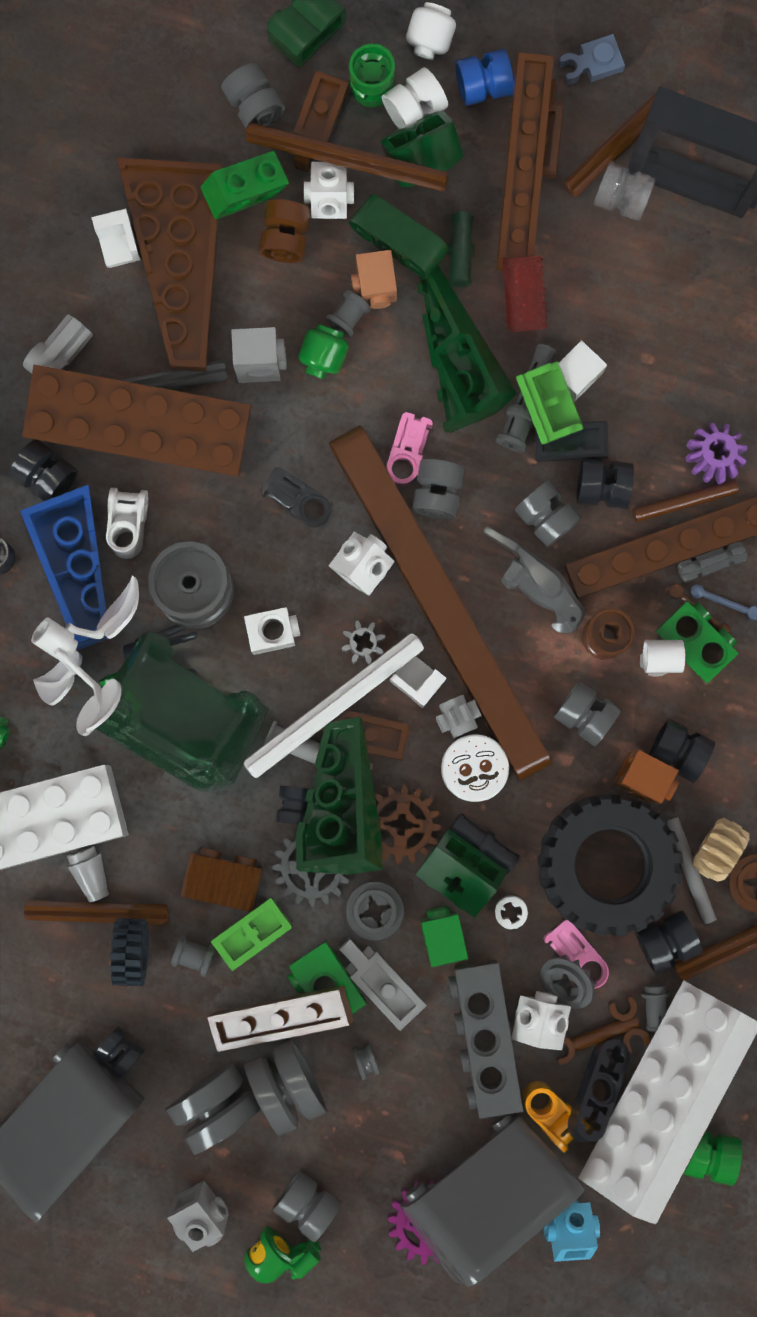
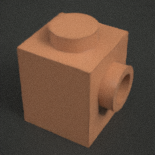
M391 250L356 254L357 273L351 274L353 293L360 295L372 309L386 308L391 305V302H396L397 287Z

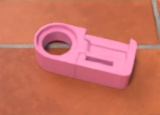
M408 412L402 414L386 467L396 486H409L417 478L419 464L423 459L422 453L429 430L426 428L432 429L433 425L432 421L428 418L422 417L418 419L415 418L414 414ZM399 460L408 461L413 468L412 474L405 479L397 478L392 472V466L395 462Z
M563 919L554 930H550L544 935V942L548 943L551 941L550 946L560 957L566 954L572 962L580 960L581 968L589 961H595L600 965L601 976L595 981L597 984L594 989L606 983L609 976L606 962L573 923Z

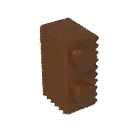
M200 847L199 853H190L181 897L248 912L255 909L264 869L256 866L257 859L236 855L235 861L221 859V851Z

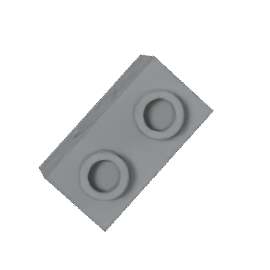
M276 328L231 329L233 367L238 383L281 381L280 370H287L286 348L284 346V338L277 339Z

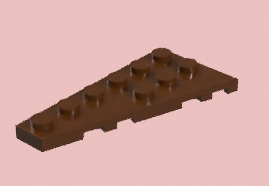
M116 157L171 370L207 372L219 219H214L200 187L212 172L222 169V164Z

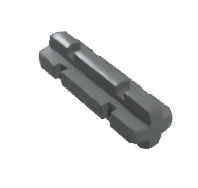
M741 542L727 545L726 550H723L722 547L696 556L693 562L691 559L682 561L677 564L678 574L683 582H689L698 579V574H701L703 577L730 567L729 563L733 562V565L745 562L748 559L745 546Z

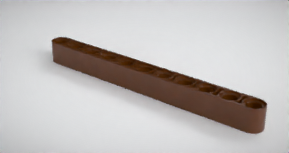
M359 425L330 441L329 445L382 541L387 546L391 557L395 561L472 700L476 701L482 718L495 741L501 745L506 753L509 765L517 779L521 782L550 766L552 762L547 751L362 426Z

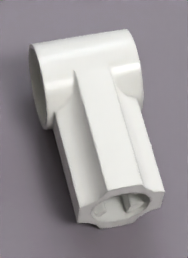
M683 640L644 641L643 653L640 654V667L644 669L645 673L653 677L663 676L667 673H683L685 666Z

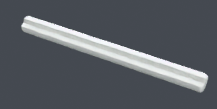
M413 633L403 638L245 759L244 766L254 778L260 777L421 653L424 647L420 639Z

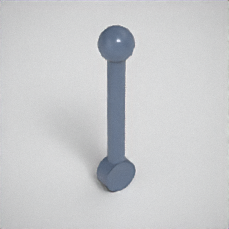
M699 584L692 586L690 593L694 598L704 597L746 614L750 621L757 620V606L748 608L705 591L703 586Z

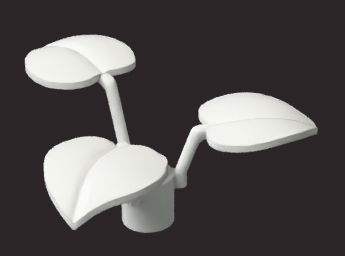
M133 575L127 587L100 619L96 631L78 628L71 623H68L64 628L52 619L45 618L32 635L31 642L60 661L48 673L33 680L36 690L44 702L53 706L61 701L71 689L76 673L92 687L94 696L83 706L76 722L77 731L83 736H88L95 728L109 718L120 701L122 689L120 683L115 679H110L101 688L80 667L82 655L75 651L78 641L74 639V634L95 639H102L104 636L109 639L115 637L132 619L138 606L139 587L138 581Z

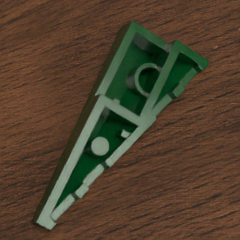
M437 265L428 278L420 277L421 282L417 283V289L419 294L424 295L427 313L422 316L432 367L437 369L441 390L437 391L438 401L444 403L447 419L446 422H443V428L445 432L452 433L495 415L517 395V392L441 268Z

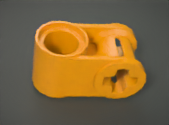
M540 1081L531 1082L522 1091V1104L530 1117L541 1127L542 1131L565 1153L568 1150L567 1145L573 1140L568 1130V1118L572 1106L568 1102L565 1103L546 1083ZM536 1094H547L549 1100L544 1108L534 1109L531 1107V1100ZM582 1119V1123L586 1125V1130H588L591 1126L585 1119Z

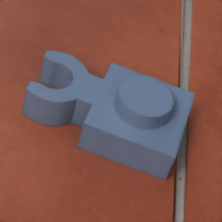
M614 34L581 44L579 56L567 53L560 57L558 63L559 68L570 65L575 69L574 72L565 75V84L576 83L581 78V75L586 73L590 82L623 72L625 67Z

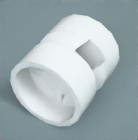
M425 67L406 79V86L398 84L382 95L384 107L398 129L412 126L424 116L442 111L448 107L447 97L441 85Z

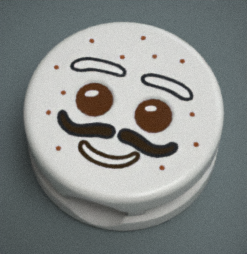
M479 734L467 735L453 742L444 753L441 762V775L448 790L456 797L470 802L484 801L498 794L506 784L509 775V761L501 745L492 738Z

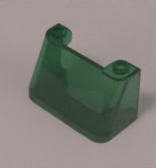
M147 632L141 636L113 678L120 683L122 689L117 707L109 718L95 729L196 790L211 792L235 783L269 708L260 703L256 695L248 691L225 695L172 661L171 658L174 651L166 637L157 633Z

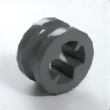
M370 1042L365 1044L364 1049L352 1048L362 1080L367 1079L370 1073H374L376 1076L380 1075Z

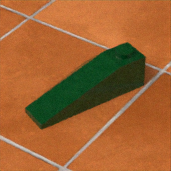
M360 717L330 722L325 726L315 761L317 771L312 789H308L305 801L308 804L303 822L298 823L296 831V870L300 872L347 875L383 870L381 830L363 721Z

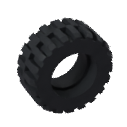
M606 794L583 798L579 802L572 803L564 809L565 811L553 819L549 824L551 827L547 834L543 835L541 841V854L538 855V866H540L541 873L539 879L541 886L546 891L547 899L561 916L581 929L594 934L623 936L627 935L628 932H639L647 928L648 923L653 920L658 921L665 914L663 912L664 908L668 904L672 905L677 896L674 894L676 885H681L683 874L679 873V863H683L682 852H679L676 842L679 840L675 832L670 831L666 825L668 821L661 813L654 812L651 809L652 806L643 801L632 799V797ZM612 829L627 834L639 846L643 857V871L638 884L627 895L616 899H603L592 895L582 886L576 873V855L581 844L590 835L601 830Z

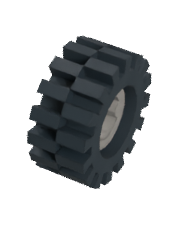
M117 918L112 932V952L110 953L112 985L143 986L148 968L147 958L149 957L147 919Z

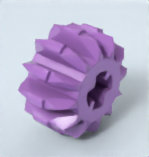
M710 423L707 426V432L699 428L694 433L696 439H690L686 445L693 451L685 457L686 461L697 463L691 472L693 475H696L701 470L704 471L703 482L708 483L714 475L717 483L722 484L726 480V475L732 479L739 474L737 467H743L747 462L740 455L747 451V445L736 443L742 434L741 432H736L733 436H730L728 434L730 431L729 424H724L720 432L715 423ZM714 447L719 448V455L722 456L719 460L713 458L714 452L712 449Z

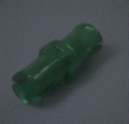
M456 212L451 215V243L447 245L449 248L447 254L450 256L448 284H451L453 287L461 288L471 285V257L475 254V245L472 244L474 216L468 212Z

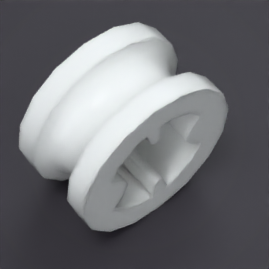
M508 895L501 898L496 904L495 915L498 923L504 928L517 929L525 923L528 911L526 904L521 898ZM508 902H512L514 907L520 906L522 909V914H517L519 919L515 922H511L509 917L502 918L501 910H506L503 905Z

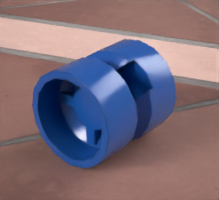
M505 48L484 53L482 60H479L476 56L455 60L458 88L465 106L485 102L487 95H490L493 99L513 95V73Z

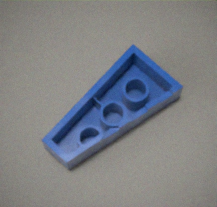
M89 485L20 510V513L66 626L68 623H71L78 628L96 631L100 619L107 610ZM74 634V639L78 641L76 651L108 638L104 636L102 639H95Z

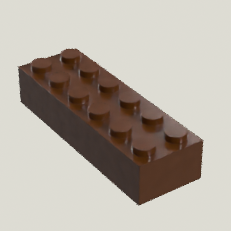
M33 364L22 437L238 477L242 468L252 405Z

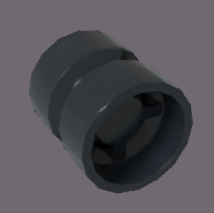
M34 439L17 455L10 467L9 475L25 488L33 486V494L42 501H46L67 493L78 475V470L62 457L54 459L53 450L41 441Z
M583 457L577 482V504L597 506L600 501H604L607 507L628 509L634 478L633 463L612 461L607 466L602 459Z
M668 718L655 738L648 755L669 766H674L675 769L679 770L677 775L694 783L704 771L713 753L715 741L698 732L689 735L686 726Z
M683 910L663 918L662 926L652 923L639 932L635 931L639 946L655 975L675 967L676 959L686 962L703 954V949L695 929Z

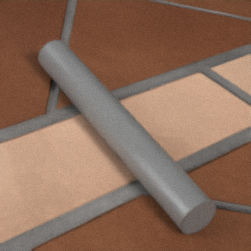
M679 817L669 819L666 825L670 831L675 832L679 840L676 842V846L683 856V863L680 864L702 923L708 924L716 921L717 919L700 873L692 866V859L694 857Z

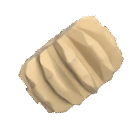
M726 818L717 820L692 859V866L708 879L711 878L717 882L726 879L750 840L749 833L734 821L731 822Z

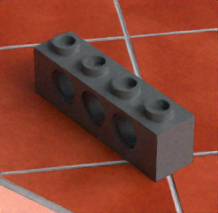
M493 960L453 967L455 976L448 977L451 999L458 998L461 1013L454 1014L457 1036L464 1035L466 1050H460L462 1068L464 1073H471L473 1085L466 1087L469 1109H476L479 1119L523 1112L499 963ZM475 993H483L488 997L487 1007L480 1012L472 1011L468 1007V1000ZM481 1030H489L494 1034V1041L487 1048H479L474 1044V1037ZM487 1067H495L500 1071L499 1080L492 1085L484 1084L480 1080L481 1072Z

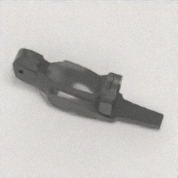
M486 527L484 529L486 536L507 548L519 558L513 560L504 574L501 583L507 589L519 588L532 602L545 609L554 611L556 620L555 623H552L551 627L558 633L570 634L577 630L585 616V611L561 573L518 543Z

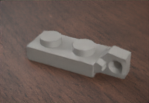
M348 938L339 947V950L351 962L345 967L346 971L350 974V978L399 1031L427 1006L377 951L374 952L370 946L361 951Z

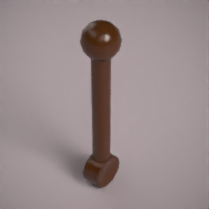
M674 584L670 587L669 594L672 598H680L683 602L688 601L692 606L696 603L684 593L682 585ZM713 616L708 620L717 629V632L723 627L730 634L731 628L728 624L720 623Z

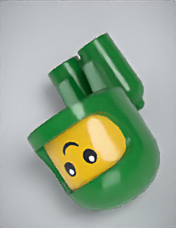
M266 1226L260 1233V1240L246 1251L244 1264L249 1275L259 1283L274 1282L288 1269H290L293 1280L302 1279L321 1260L319 1252L322 1248L317 1241L313 1243L311 1240L291 1247L274 1229Z

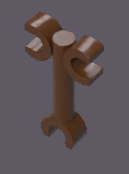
M631 995L626 996L629 1007L624 1013H619L613 1002L608 1003V1010L617 1021L570 1039L565 1036L563 1044L567 1045V1052L565 1055L556 1058L558 1064L565 1065L570 1063L575 1056V1052L622 1035L621 1042L626 1045L629 1053L633 1052L630 1046V1038L634 1035H640L643 1044L649 1046L650 1037L645 1030L640 1028L636 1016L637 1003Z

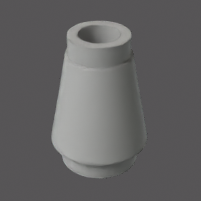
M94 845L84 847L67 855L69 861L67 868L87 897L88 902H94L109 895L101 852L96 851Z

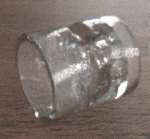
M609 161L593 205L608 211L619 208L622 216L639 222L656 178L639 171L631 175L629 174L628 167Z

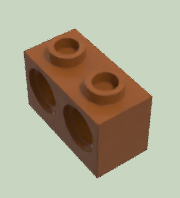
M640 750L627 753L612 785L649 804H662L664 799L669 801L674 795L679 781L675 779L679 770Z

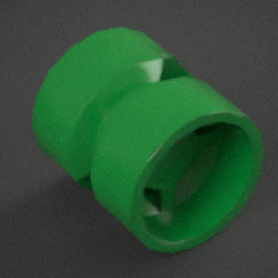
M374 43L365 44L356 49L350 57L349 81L351 95L362 106L370 108L382 106V95L391 90L395 85L394 58L390 51L382 45Z
M706 1130L682 1175L696 1179H702L705 1175H708L711 1182L733 1186L737 1181L742 1162V1140L739 1137L719 1133L714 1138Z

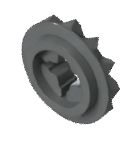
M369 882L359 886L350 895L346 905V917L351 929L358 936L372 941L383 940L392 936L399 929L404 917V905L400 895L391 886L382 882ZM371 895L377 905L386 906L390 904L391 906L381 913L380 922L382 926L379 927L377 921L372 916H363L361 918L359 916L369 909L370 900L368 896Z
M566 954L559 958L553 955L542 966L540 973L542 985L547 993L558 996L557 1003L571 1006V1009H581L586 1007L595 997L593 991L597 983L589 978L591 970H583L580 967V960L572 962ZM568 975L569 980L564 979V976ZM570 981L575 982V985L572 986Z

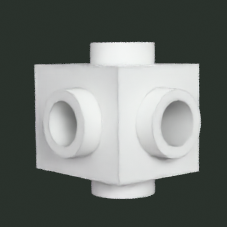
M311 162V182H304V204H311V218L347 219V204H354V182H347V167L327 162Z
M353 532L342 545L340 551L329 564V567L348 584L370 596L395 561L384 552L387 546L377 537L370 534L368 538H365Z
M536 991L535 997L520 995L511 1039L537 1048L562 1050L565 1033L569 1025L568 1019L571 1006L557 1003L558 996L546 992Z

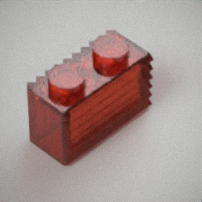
M541 256L503 257L507 327L512 332L541 330L548 326L545 323L547 317L544 315L547 311L544 306L547 303L543 301L546 297L543 291L546 288L542 286L545 281L542 279L544 273L541 270L544 266L541 262L544 259Z

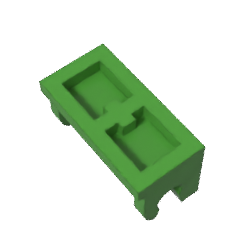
M558 361L516 376L542 445L584 429Z
M270 897L210 942L231 971H234L292 929V921L282 912L277 901Z

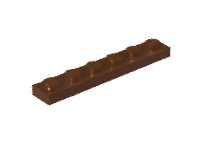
M518 52L516 56L495 270L499 272L528 275L533 272L554 56Z
M757 497L566 564L564 567L576 598L586 597L710 551L757 536Z

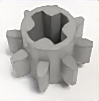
M355 621L356 630L353 633L343 632L345 638L350 640V644L344 645L342 652L352 651L354 654L352 657L353 664L359 658H365L366 663L370 665V656L374 653L378 655L384 654V651L377 647V642L383 641L385 635L380 634L376 636L373 633L375 629L374 622L367 629L361 628L359 621ZM364 635L370 636L369 643L373 647L371 649L364 648L362 652L357 651V643L354 639L356 637L362 639Z
M463 694L439 705L442 714L437 716L436 720L442 733L450 730L454 739L478 728L475 719L482 715L475 700L467 703Z

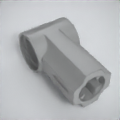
M67 314L44 343L40 342L30 350L23 362V367L31 374L33 364L70 371V363L92 338L93 334L80 321Z

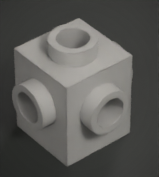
M202 1181L174 1196L167 1219L173 1225L176 1236L181 1241H185L191 1251L194 1252L205 1245L210 1247L220 1241L224 1235L229 1213L225 1202L220 1197H216L206 1182Z

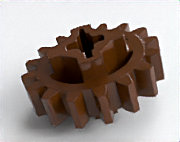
M402 785L399 794H395L394 789L388 787V797L383 798L378 793L375 795L376 801L379 803L377 805L378 815L385 805L397 800L396 810L388 817L378 816L380 829L387 830L394 838L393 848L385 844L381 839L382 849L384 850L382 859L385 861L390 854L395 855L396 864H400L402 856L407 855L408 859L413 863L415 862V853L417 851L425 856L428 855V851L425 848L427 842L430 844L437 843V840L431 836L432 831L441 830L440 825L432 823V818L437 817L439 811H429L427 807L433 800L428 798L422 802L419 799L420 789H417L413 795H409L407 785ZM410 802L416 804L421 809L425 820H418L409 811ZM399 814H405L406 821L418 824L419 827L405 829L404 835H398L396 828L391 827V825H384L383 823L385 821L398 820ZM415 832L424 833L422 839L416 845L406 849L407 839Z

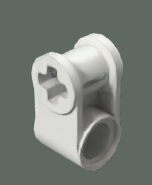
M110 488L106 541L112 551L120 558H133L142 549L144 526L148 512L147 490H141L140 493L119 492L117 488ZM125 532L133 534V541L127 547L116 546V540L120 534Z

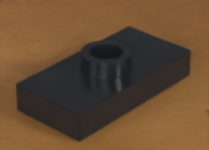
M582 422L584 429L543 445L536 431L537 462L582 460L583 457L608 459V422Z

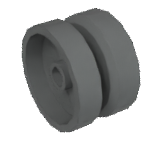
M194 541L178 542L164 549L153 561L148 575L149 593L156 606L173 623L191 630L207 628L220 621L229 611L235 595L233 578L219 554L208 545ZM189 584L194 585L193 588L187 589Z
M291 1038L274 1047L273 1058L278 1072L271 1060L263 1054L244 1063L245 1072L255 1099L269 1124L280 1138L298 1128L299 1119L294 1104L300 1114L310 1122L326 1114L328 1111L319 1086L305 1058Z
M235 1063L225 1066L194 1086L165 1110L175 1126H184L197 1118L200 1119L187 1130L184 1137L185 1142L194 1155L207 1150L234 1134L261 1110L253 1091H243L229 1099V1096L241 1087L244 1080Z

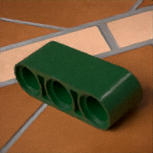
M371 194L348 221L350 227L360 237L381 251L391 250L394 260L424 279L428 278L449 252L448 246L439 236L374 194Z

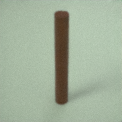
M731 480L633 508V517L636 522H640L739 493V487L736 480Z

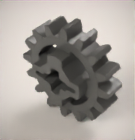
M288 838L283 840L287 849L286 851L276 850L275 855L281 858L282 861L273 865L272 869L281 871L282 876L276 879L275 883H285L287 885L283 893L285 897L294 892L297 894L295 904L299 905L303 898H308L310 907H314L316 898L321 897L322 901L328 904V894L330 892L337 896L342 894L337 885L339 882L348 884L349 879L346 876L336 874L329 886L319 890V880L325 874L331 873H316L314 884H311L309 872L296 870V860H289L292 852L296 849V841L292 842ZM289 874H298L305 881L306 890L296 886Z

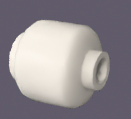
M425 2L424 7H418L414 10L406 33V40L415 47L413 52L415 55L433 60L435 54L442 55L448 52L456 28V22L450 16L451 10L429 2Z

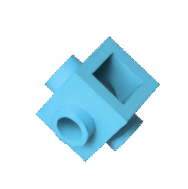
M576 1200L544 1227L545 1239L552 1244L554 1262L591 1259L597 1250L600 1224L597 1215H592L590 1202L579 1203Z

